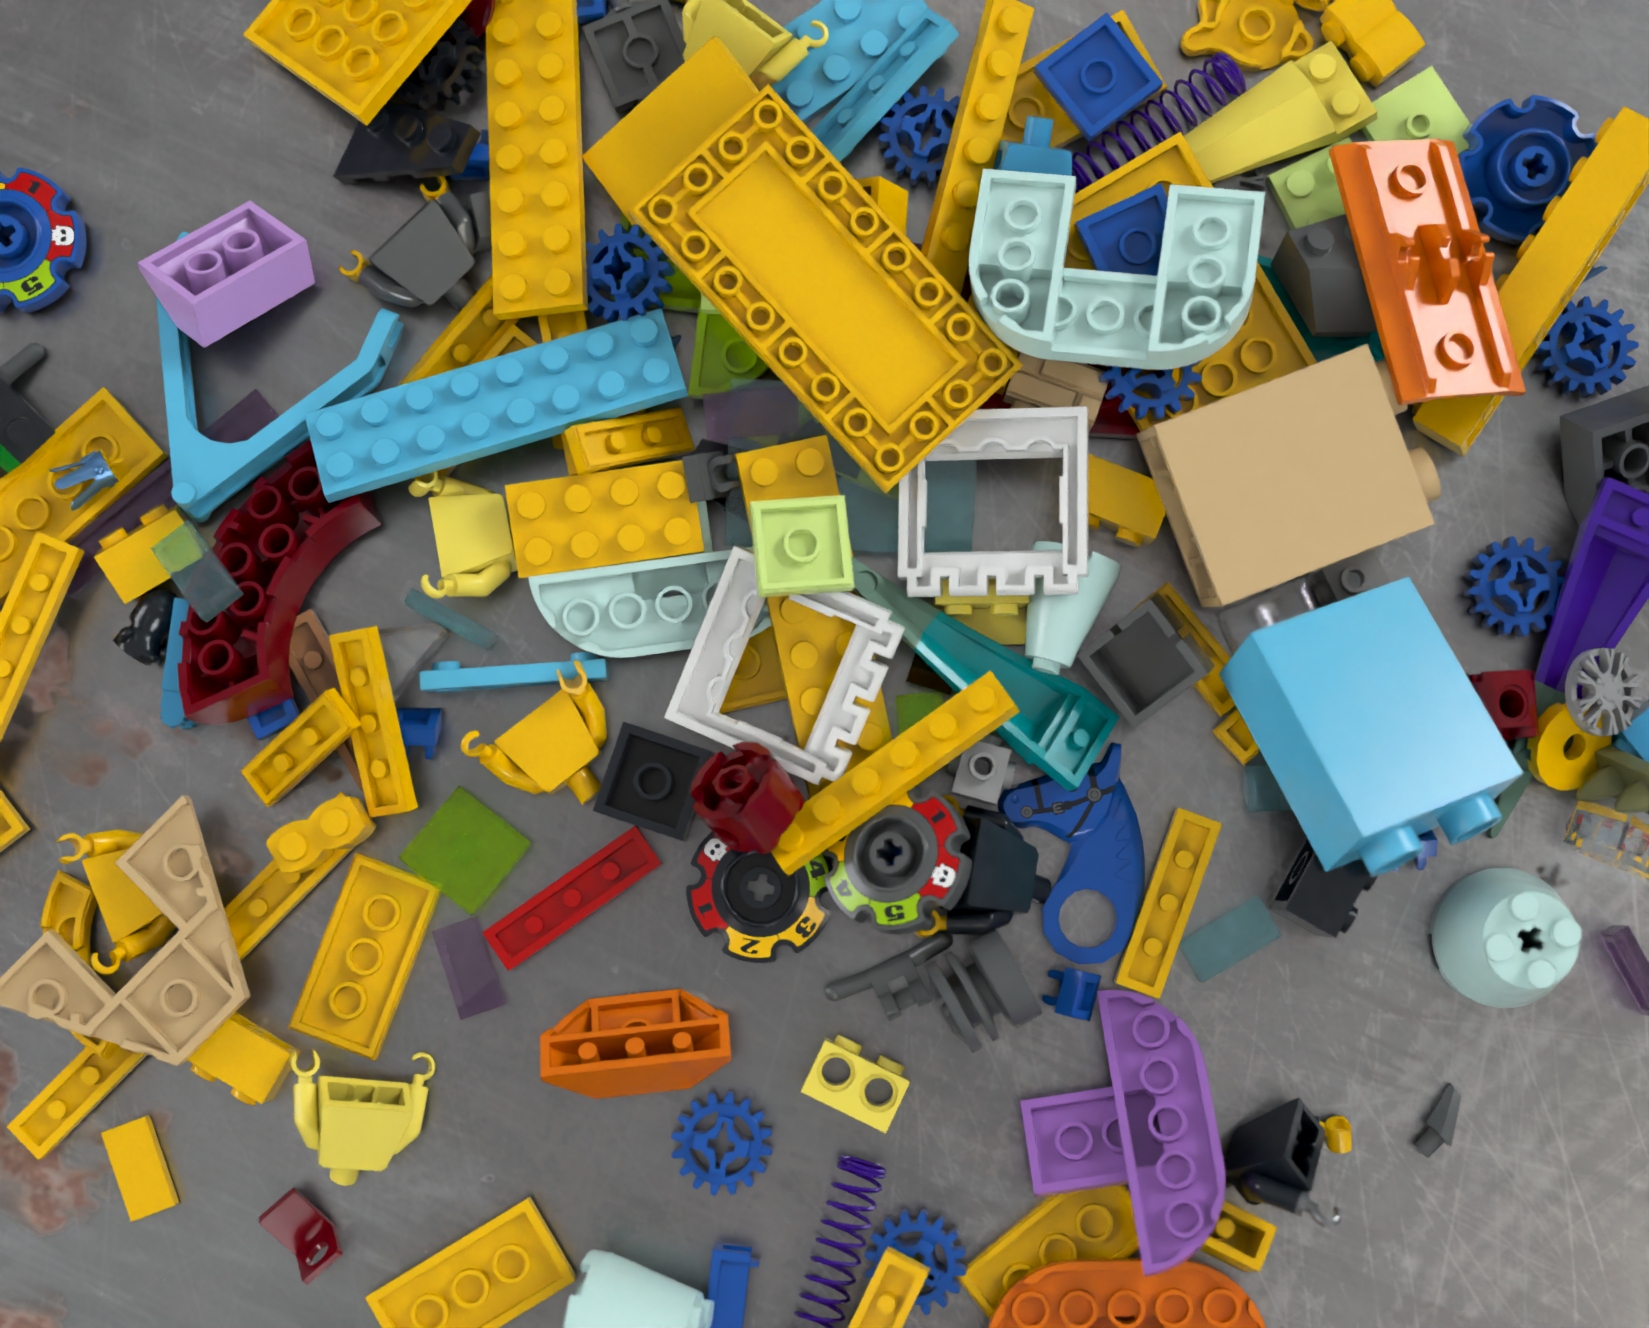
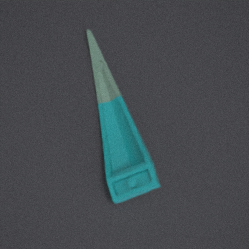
M851 556L854 578L853 591L860 598L891 610L892 614L889 620L905 627L901 638L957 694L991 670L1020 710L1018 714L996 728L995 731L1029 765L1032 763L1036 764L1067 791L1077 789L1120 717L1086 688L1060 675L1047 674L1031 668L1033 661L971 629L920 598L908 597L906 590Z

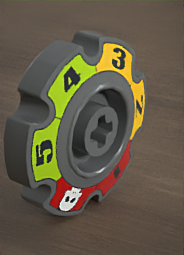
M917 785L823 851L825 857L834 861L833 870L824 876L827 889L834 902L847 916L859 923H863L871 916L872 928L881 933L908 934L931 926L932 911L938 906L951 910L961 898L971 874L972 860L960 853L962 844L970 839L969 830L962 816L950 802L935 791L922 798V789Z

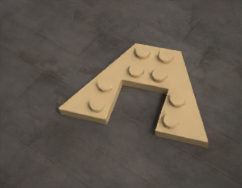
M184 795L115 862L173 922L179 931L115 994L55 930H47L0 977L1 1006L25 1013L28 1017L37 1020L43 1019L57 1024L58 1027L88 1037L94 1036L121 1045L120 1047L137 1053L142 1052L154 1056L158 1060L179 1066L183 1065L251 997L192 799Z

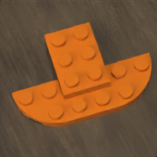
M1087 1258L1051 1262L1025 1274L1001 1297L989 1319L987 1328H1266L1257 1307L1243 1289L1230 1277L1205 1263L1187 1259L1169 1271L1145 1277L1141 1258Z

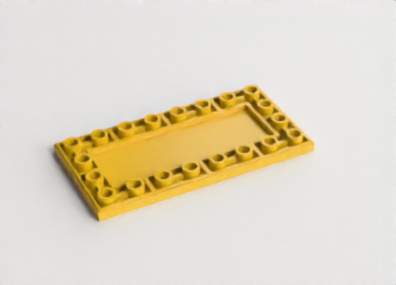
M769 84L628 210V214L884 493H887L1024 366Z

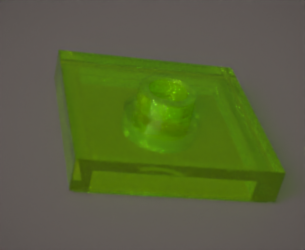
M458 786L400 854L399 859L472 917L530 848L531 842L461 786Z

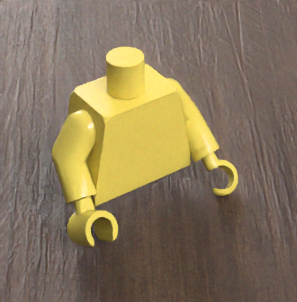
M688 0L682 10L683 39L686 43L683 54L684 60H688L712 37H719L758 91L768 84L771 86L780 82L808 56V47L819 48L827 42L829 37L826 25L821 21L814 20L810 25L818 27L822 31V39L813 40L804 35L800 40L797 38L790 40L793 34L747 0Z
M437 471L419 476L423 479L424 483L413 481L408 488L411 495L415 497H422L429 490L435 496L428 499L442 579L437 583L438 590L429 584V575H423L421 578L423 591L428 596L436 599L442 598L445 594L449 597H486L510 577L512 572L517 570L508 505L504 495L495 494L492 490L442 474L438 476Z
M312 1049L313 1062L309 1068L303 1070L297 1068V1052L293 1050L289 1057V1064L295 1074L298 1075V1084L293 1085L294 1122L305 1145L317 1151L318 1164L323 1168H331L329 1176L333 1182L349 1186L357 1181L360 1170L382 1171L386 1169L392 1156L400 1153L418 1137L422 1127L429 1088L423 1086L424 1081L430 1079L435 1071L434 1059L429 1054L418 1052L412 1056V1061L417 1058H423L428 1064V1070L424 1075H413L412 1084L319 1076L318 1083H313L312 1075L317 1072L320 1066L319 1056Z

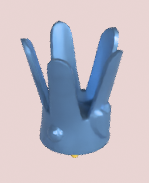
M100 449L97 452L93 451L84 456L80 462L49 469V471L57 472L84 465L56 480L55 487L58 489H65L86 480L95 479L71 503V510L74 511L85 504L102 488L113 487L116 482L120 481L113 466L123 461V458L119 457L110 462L105 453Z

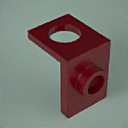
M295 1188L288 1191L258 1218L259 1224L296 1256L301 1280L306 1285L312 1282L343 1254L336 1225ZM328 1246L325 1255L317 1263L311 1265L314 1256L322 1248Z

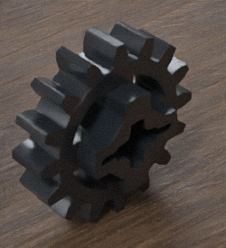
M458 17L397 89L399 96L410 105L414 103L422 111L426 112L430 105H433L441 112L445 110L446 100L450 99L458 106L461 104L459 93L462 90L469 93L474 91L469 80L471 77L482 76L483 72L474 65V62L484 59V54L476 47L480 42L479 37L470 30V27L461 18ZM444 36L454 38L457 44L453 45L451 42L445 41ZM416 77L423 81L425 87L415 85L412 78Z

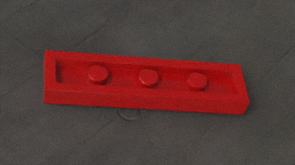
M635 825L489 927L482 934L506 969L511 971L663 863L640 829Z

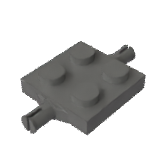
M609 0L613 10L602 19L582 26L583 33L616 113L637 106L685 62L683 54L686 43L668 0H647L644 2Z

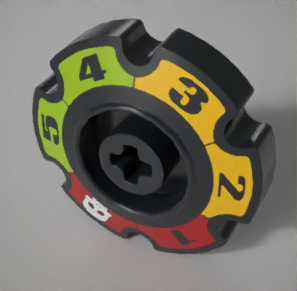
M711 832L699 845L691 860V865L700 870L701 878L698 883L687 885L686 887L690 914L704 937H708L712 933H719L724 937L725 944L722 952L730 957L753 963L774 962L777 959L776 951L781 945H788L795 953H799L819 936L829 920L831 910L822 905L821 897L824 892L828 891L824 876L830 873L833 867L831 860L825 857L823 852L788 876L782 870L771 851L765 854H759L756 850L749 852L733 851ZM760 874L767 875V883L774 885L773 894H766L763 901L755 900L756 893L748 889L749 882L758 881Z

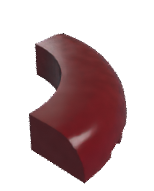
M311 440L286 455L285 457L288 461L267 479L261 476L252 485L256 490L251 493L238 510L233 507L222 521L213 536L217 541L210 551L206 562H199L187 594L191 597L186 621H181L179 635L183 638L182 662L177 663L179 691L184 715L193 722L206 725L232 723L256 715L294 697L290 681L289 652L292 631L305 596L323 569L339 552L366 532L381 525L370 491L334 502H328L324 496Z

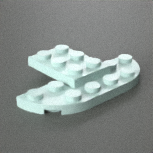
M706 501L697 502L704 552L528 577L533 598L550 626L563 638L585 651L607 657L625 658L692 649L732 549L713 552ZM745 547L753 551V547ZM766 600L763 603L750 637L771 626Z

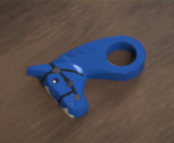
M1110 743L1102 760L1092 763L1077 789L1067 791L1049 775H1045L1003 790L997 803L998 812L1006 814L1018 829L1040 828L1067 842L1070 846L1060 873L1051 887L1050 895L1041 906V927L1043 935L1054 952L1076 964L1104 963L1121 952L1132 935L1144 898L1145 856L1143 840L1137 815L1126 789L1119 779L1121 764V744ZM1085 889L1097 891L1105 896L1112 905L1115 916L1113 929L1108 938L1099 945L1091 947H1081L1070 942L1061 931L1059 923L1060 908L1066 898L1074 892Z

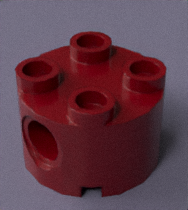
M1534 671L1481 672V674L1471 675L1465 673L1504 741L1517 738L1539 737Z
M740 742L732 745L736 751L726 756L722 751H719L701 767L691 785L690 795L695 800V805L692 804V806L718 839L733 851L749 852L756 850L759 854H765L777 847L780 836L793 823L796 814L803 808L805 799L793 779L766 747L757 742Z

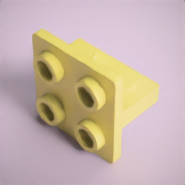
M989 579L988 596H950L949 580H942V596L933 597V607L1002 646L1025 644L1026 606L1029 603V595L997 596L996 579Z

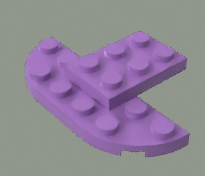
M1124 990L1097 991L1112 1087L1020 1101L1035 1197L1038 1198L1129 1184L1144 1276L1148 1277L1169 1271L1192 1257L1210 1237L1221 1215L1225 1198L1226 1177L1204 1056L1188 1026L1179 1016H1175L1168 1009L1154 1002V999Z

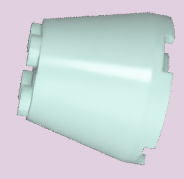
M1489 868L1460 878L1442 895L1435 907L1430 923L1433 952L1442 977L1455 991L1465 998L1478 1004L1497 1008L1525 1006L1538 1001L1551 992L1573 967L1578 956L1582 937L1579 924L1575 921L1556 891L1537 876L1514 868Z
M593 1249L586 1254L581 1263V1272H585L587 1275L585 1281L579 1284L576 1295L570 1294L563 1328H710L714 1313V1301L704 1299L703 1293L617 1254Z

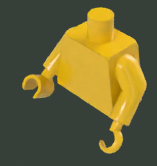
M575 660L573 662L578 675L573 679H565L561 671L557 669L556 675L562 689L494 741L496 745L490 744L487 746L481 743L476 748L468 749L470 741L480 736L477 730L468 732L461 741L463 753L469 757L479 756V762L506 785L534 795L544 791L553 795L566 785L582 805L598 795L602 784L589 767L604 756L601 747L607 740L605 708L592 686L587 682L583 665L580 661Z
M115 829L86 834L84 839L75 833H68L55 841V843L68 841L75 847L74 856L58 859L62 864H70L80 859L84 853L89 857L81 861L112 942L116 943L115 949L109 952L112 960L111 967L101 965L97 952L91 956L92 966L101 974L114 973L120 965V959L124 962H129L163 945L176 928L173 922L115 863L144 833Z

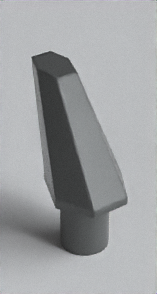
M1451 1083L1445 1090L1432 1115L1425 1122L1430 1129L1414 1144L1427 1158L1443 1143L1448 1147H1451L1453 1143L1461 1096Z

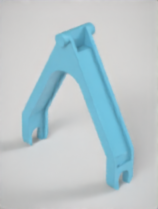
M182 232L177 240L185 237L190 233ZM156 296L173 480L171 495L174 501L191 520L198 523L208 520L213 510L310 438L304 414L366 396L377 388L382 381L403 332L404 323L398 321L400 315L381 308L355 361L248 440L228 444L211 441L198 432L189 336L176 327Z

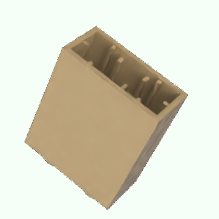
M1368 344L1159 423L1136 434L1202 608L1224 606L1435 524L1427 503L1435 501L1441 496V486L1436 468L1430 456L1422 447L1407 450L1394 415L1406 411L1408 404L1398 406L1386 359L1374 362Z

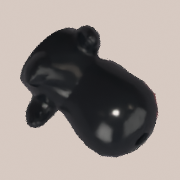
M154 587L145 592L139 598L138 603L129 616L131 625L120 629L119 633L113 638L115 644L129 656L147 666L158 663L160 659H166L167 645L163 644V640L169 635L174 598L179 597L165 588Z

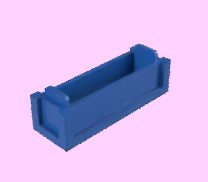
M715 1242L712 1250L707 1300L714 1301V1313L710 1328H743L750 1267H759L760 1259L751 1257L752 1246Z

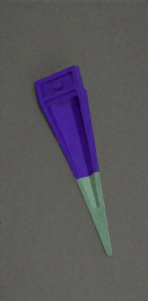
M1610 477L1602 478L1584 521L1580 523L1534 676L1538 718L1548 707L1555 703H1566V677L1576 657L1589 649H1615L1649 598V494ZM1595 656L1594 659L1598 668H1600L1599 656ZM1577 684V698L1582 699L1583 685ZM1528 738L1515 739L1512 755L1523 774L1499 794L1496 806L1503 818L1488 829V837L1490 839L1498 836L1534 776L1529 770L1527 760L1531 761V750L1527 749Z

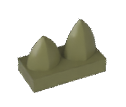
M1611 745L1596 751L1595 758L1598 770L1589 775L1580 785L1575 796L1576 800L1591 801L1613 797L1616 799L1614 805L1616 812H1645L1649 814V762Z

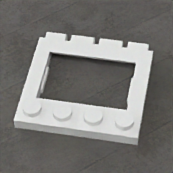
M1087 406L975 410L899 481L898 578L900 580H907L908 597H941L942 580H949L950 596H988L989 579H996L997 596L1035 595L1036 578H1044V595H1078L1079 578L1088 577L1089 411ZM1063 458V476H1060L1059 523L1063 525V550L924 552V530L927 528L925 461Z
M735 545L664 718L734 748L732 745L740 742H757L772 753L786 772L816 785L820 784L822 778L834 782L844 775L853 753L849 749L838 745V740L856 745L871 711L868 707L855 702V699L858 696L867 701L874 702L889 668L887 665L874 660V654L877 653L886 658L893 659L905 627L889 620L892 614L891 610L846 591L790 595L789 599L829 617L836 615L856 624L804 750L748 723L719 713L766 599V597L758 598L754 552L740 545Z

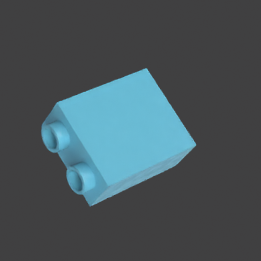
M1410 577L1251 632L1219 673L1326 872L1361 858L1372 877L1387 873L1424 851V847L1417 835L1437 827H1441L1451 845L1466 841L1502 820L1503 816L1493 799L1523 774Z

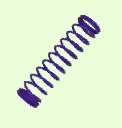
M1216 52L1211 59L1205 60L1203 71L1192 69L1189 73L1188 81L1176 80L1174 92L1162 90L1159 102L1148 100L1145 104V113L1138 110L1132 111L1130 123L1118 121L1116 124V134L1104 131L1101 135V144L1093 141L1088 142L1086 148L1087 155L1081 152H1074L1072 155V170L1077 177L1075 192L1077 193L1092 184L1086 171L1076 161V156H1081L1089 162L1098 180L1106 176L1092 160L1091 146L1094 145L1104 152L1113 171L1121 167L1116 158L1106 148V135H1110L1118 141L1122 152L1129 162L1136 158L1134 152L1121 138L1119 132L1120 125H1125L1132 130L1135 139L1144 153L1152 148L1143 134L1135 127V115H1141L1147 120L1153 135L1159 143L1167 140L1162 129L1149 115L1148 107L1150 104H1154L1161 109L1167 124L1175 134L1181 132L1183 135L1179 122L1164 106V94L1172 95L1176 99L1177 105L1187 122L1191 126L1197 127L1198 121L1194 112L1178 94L1177 86L1179 84L1187 85L1201 111L1207 116H1212V109L1207 99L1193 85L1192 75L1194 73L1201 74L1204 77L1214 99L1220 105L1226 106L1227 99L1222 89L1207 74L1206 68L1208 63H1212L1215 75L1229 93L1234 96L1244 94L1246 82L1234 60L1224 52ZM1219 59L1228 67V69L1222 63L1219 62ZM1212 85H1213L1214 88L1217 90V92L1219 93V95H1220V97L1222 98V100H1221V99L1219 98V96L1216 94V92L1214 91ZM1199 98L1202 100V102H1203L1204 105L1206 106L1207 110H1206L1205 107L1202 105V103L1200 102Z
M845 1155L838 1157L837 1168L857 1175L878 1188H862L837 1182L831 1183L833 1187L867 1201L872 1207L853 1206L830 1200L826 1201L827 1205L850 1213L867 1223V1225H851L826 1219L820 1220L821 1223L842 1230L862 1242V1244H849L820 1237L815 1238L816 1242L834 1247L857 1261L851 1263L838 1262L813 1255L810 1256L812 1261L828 1265L851 1278V1281H835L810 1274L804 1275L806 1279L831 1287L846 1297L845 1300H833L803 1292L799 1293L801 1298L818 1302L840 1314L841 1318L832 1319L816 1317L800 1311L794 1312L795 1316L814 1321L826 1328H835L829 1323H839L845 1320L844 1313L833 1304H845L851 1301L849 1294L839 1286L854 1284L856 1278L843 1267H855L861 1264L860 1258L847 1248H862L867 1243L861 1235L851 1229L866 1230L872 1227L869 1219L856 1211H872L877 1209L876 1203L860 1192L876 1193L881 1191V1184L873 1178L883 1179L887 1173L886 1169L882 1166Z

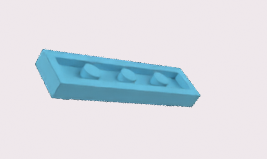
M927 7L811 132L839 162L846 158L853 151L855 145L935 60L945 54L951 43L960 35L949 21Z
M591 652L571 653L570 661L462 669H460L459 661L432 663V671H419L420 690L429 694L560 685L556 675L557 669L561 671L565 679H573L578 675L573 662L575 660L580 661L583 665L588 683L611 681L610 663L606 659H598V655Z

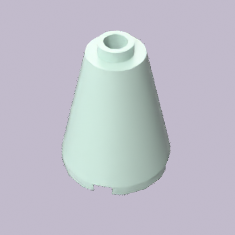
M1036 541L1032 545L1031 550H1063V544L1050 541ZM1092 551L1091 557L1088 556V577L1079 578L1078 595H1044V578H1036V594L1029 595L1026 618L1025 657L1033 660L1031 668L1052 675H1059L1060 668L1070 669L1077 656L1076 654L1080 651L1119 578L1121 570L1119 563Z

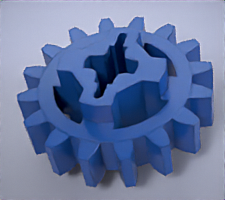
M921 86L919 97L913 98L906 91L902 96L903 105L900 106L895 103L888 110L892 118H881L880 129L887 133L878 136V146L889 148L883 153L884 164L897 163L894 169V176L896 178L907 172L911 174L910 185L915 186L919 178L923 177L926 178L928 187L934 188L935 178L941 175L944 160L932 164L928 163L939 157L946 156L952 129L947 128L942 117L944 115L954 125L960 97L955 96L948 102L944 100V88L940 87L934 97L928 95L926 86ZM926 110L915 117L910 116L913 113ZM934 123L932 132L934 136L931 137L929 143H926L924 151H921V137L929 130L930 124ZM897 139L900 140V144L908 146L912 154L911 159L901 150Z
M616 224L614 235L610 237L602 229L598 231L600 242L597 245L586 241V249L589 252L586 258L588 310L597 318L603 315V318L608 323L618 321L619 316L622 321H627L629 317H633L638 313L644 316L646 312H649L648 308L652 304L658 308L665 306L659 295L661 292H672L673 287L665 280V277L675 274V269L669 262H665L669 257L648 234L645 235V232L639 225L634 224L628 234L621 224ZM633 248L645 252L649 260H645L642 256L637 257L633 252ZM599 290L611 293L615 298V302L603 298Z
M1584 296L1579 300L1577 307L1571 300L1544 338V342H1541L1535 351L1536 354L1544 355L1545 358L1544 361L1536 366L1537 370L1549 369L1552 373L1547 381L1549 386L1560 380L1564 383V395L1567 396L1576 388H1579L1581 398H1587L1593 394L1594 389L1600 395H1603L1612 389L1611 383L1618 385L1627 378L1622 370H1629L1636 363V360L1628 356L1627 353L1638 348L1639 342L1627 340L1626 335L1635 327L1633 324L1621 325L1619 320L1624 314L1622 309L1610 314L1607 312L1608 300L1605 299L1595 307H1592L1589 296ZM1564 328V330L1561 332L1564 340L1561 348L1558 349V336L1561 329ZM1579 344H1589L1592 351H1582ZM1613 346V357L1610 362L1607 355L1610 347ZM1569 368L1578 371L1579 374L1576 373V372H1574V371H1572V370H1570Z
M1202 360L1179 367L1177 384L1172 378L1173 369L1158 370L1154 374L1143 375L1136 379L1135 376L1142 371L1140 368L1128 367L1126 375L1122 377L1121 367L1104 365L1109 367V370L1102 373L1098 378L1099 382H1110L1112 385V389L1105 395L1107 400L1117 396L1122 400L1118 408L1120 413H1123L1129 407H1134L1135 419L1141 420L1145 417L1148 410H1151L1152 417L1157 421L1164 417V407L1172 414H1175L1182 409L1178 398L1188 402L1195 396L1188 385H1195L1201 381L1202 376L1192 372V367L1198 365ZM1132 391L1148 392L1152 399L1140 397Z
M1511 536L1503 540L1502 547L1496 541L1487 545L1486 551L1488 556L1479 553L1473 557L1472 561L1479 569L1470 570L1465 573L1464 577L1474 582V587L1464 591L1463 594L1465 597H1475L1477 603L1469 609V612L1471 614L1481 611L1484 613L1485 617L1481 624L1483 628L1497 623L1499 624L1498 635L1503 637L1508 635L1514 627L1517 638L1527 636L1529 634V626L1536 633L1546 629V623L1543 618L1552 620L1555 610L1553 606L1557 603L1560 593L1558 592V587L1562 586L1564 580L1563 576L1557 577L1555 572L1563 565L1562 560L1550 563L1547 559L1551 550L1549 546L1535 551L1533 550L1534 538L1529 537L1523 540L1518 547L1515 537ZM1501 560V564L1498 565L1499 574L1494 580L1488 581L1492 568ZM1528 562L1531 563L1539 571V573H1537L1535 570L1529 567ZM1513 581L1514 584H1522L1523 592L1518 593L1517 590H1510L1509 582ZM1539 593H1544L1541 604L1531 614V610H1534V599ZM1491 600L1502 606L1505 613L1500 611Z
M712 1091L708 1093V1104L705 1106L697 1099L691 1101V1108L694 1112L693 1116L681 1113L677 1118L685 1126V1129L672 1132L671 1138L682 1142V1147L675 1149L671 1154L672 1158L685 1159L686 1163L679 1171L681 1176L691 1172L696 1175L693 1183L695 1189H698L706 1181L710 1183L711 1195L716 1196L720 1185H726L729 1193L733 1195L737 1191V1181L742 1180L748 1187L754 1184L753 1176L750 1173L752 1170L760 1173L766 1171L767 1166L759 1158L760 1155H772L773 1147L763 1144V1139L772 1135V1127L760 1128L758 1123L765 1116V1112L760 1110L753 1114L748 1111L751 1104L749 1097L745 1098L739 1105L734 1103L733 1091H728L724 1101H718L715 1092ZM718 1112L717 1122L708 1129L694 1128L703 1117ZM736 1115L748 1124L753 1138L742 1135L735 1125ZM724 1122H726L728 1141L735 1143V1147H728L726 1153L722 1156L721 1163H718L719 1153H717V1145L710 1143V1139L717 1138L724 1126ZM692 1148L703 1152L710 1162L709 1170L699 1164ZM737 1157H750L749 1161L742 1168L726 1174L727 1166Z
M907 1209L902 1210L900 1223L898 1224L889 1216L885 1218L883 1225L887 1233L874 1230L870 1238L878 1245V1248H867L864 1257L868 1260L875 1261V1264L868 1267L865 1271L867 1278L873 1277L888 1246L910 1258L914 1257L916 1253L924 1256L922 1264L931 1268L924 1284H927L932 1289L919 1292L908 1316H910L914 1305H920L924 1315H929L932 1301L934 1300L942 1308L946 1307L949 1300L945 1291L948 1290L951 1293L958 1294L961 1289V1284L953 1277L965 1276L967 1272V1266L957 1262V1259L966 1255V1246L953 1245L959 1231L955 1228L945 1232L942 1229L945 1217L942 1215L934 1223L927 1221V1209H922L917 1219H912ZM905 1232H923L921 1237L911 1240H905L900 1236L897 1238L898 1235ZM938 1242L946 1254L947 1269L944 1268V1264L937 1260L935 1246Z

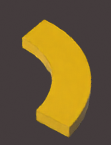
M58 870L44 903L40 928H43V934L47 930H55L95 972L91 963L90 934L97 900L91 885L64 871ZM70 1031L85 1047L104 1059H110L118 1045L94 1036L88 1037Z

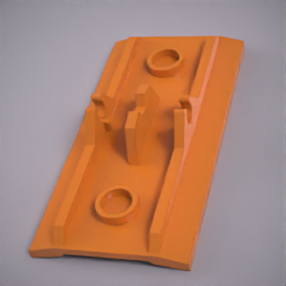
M1442 139L1366 141L1332 146L1329 150V155L1398 406L1430 401L1432 399L1496 394L1498 396H1522L1525 394L1526 389L1491 272L1494 253L1485 251L1483 243L1489 242V236L1479 231L1454 141Z

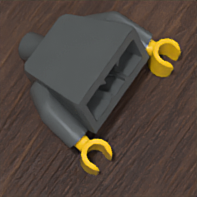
M436 176L441 185L439 190L430 192L426 190L423 184L420 185L427 203L367 259L358 251L351 250L349 253L358 259L357 267L352 271H347L339 265V271L351 281L359 282L383 301L410 308L417 307L422 303L430 307L441 296H444L460 312L477 292L463 277L476 264L472 255L475 253L477 243L471 215L456 196L451 193L445 177Z

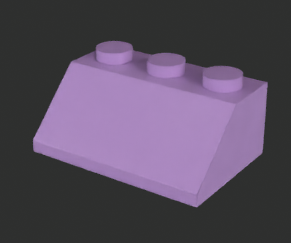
M252 201L242 204L137 263L143 277L176 327L204 348L315 284L307 240Z

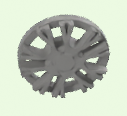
M1595 648L1586 650L1576 657L1567 673L1565 699L1569 713L1580 729L1593 736H1610L1618 734L1619 731H1625L1627 727L1632 725L1630 718L1634 709H1640L1638 701H1641V696H1636V687H1641V682L1637 683L1639 675L1632 674L1627 664L1630 659L1624 657L1622 652L1616 653L1615 649ZM1595 656H1599L1600 668H1598L1594 659ZM1577 684L1583 685V699L1577 700ZM1589 708L1590 710L1584 716L1583 713ZM1600 715L1602 718V728L1596 727Z

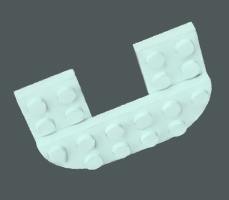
M983 169L969 251L971 291L976 309L982 320L1000 340L1010 347L1027 355L1048 360L1140 369H1173L1196 363L1211 356L1225 346L1243 325L1253 298L1265 192L1170 184L1158 276L1064 268L1076 190V176Z

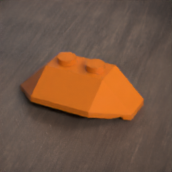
M682 989L588 999L566 1015L553 1029L549 1028L540 1035V1077L542 1082L594 1099L690 1089L732 1061L728 1014L719 1009H714L703 1000Z

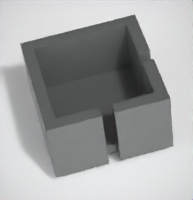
M1159 592L1076 654L1133 729L1206 676L1215 667V664L1191 633L1182 638L1177 632L1184 624Z

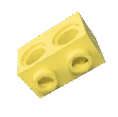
M838 1034L835 1041L825 1037L801 1087V1092L886 1133L910 1084L909 1077L902 1075L905 1066L883 1055L879 1056L877 1062L860 1054L863 1048L862 1045ZM834 1057L844 1059L850 1067L848 1077L839 1083L827 1080L822 1071L825 1062ZM873 1079H885L892 1086L891 1096L883 1103H874L865 1095V1087Z

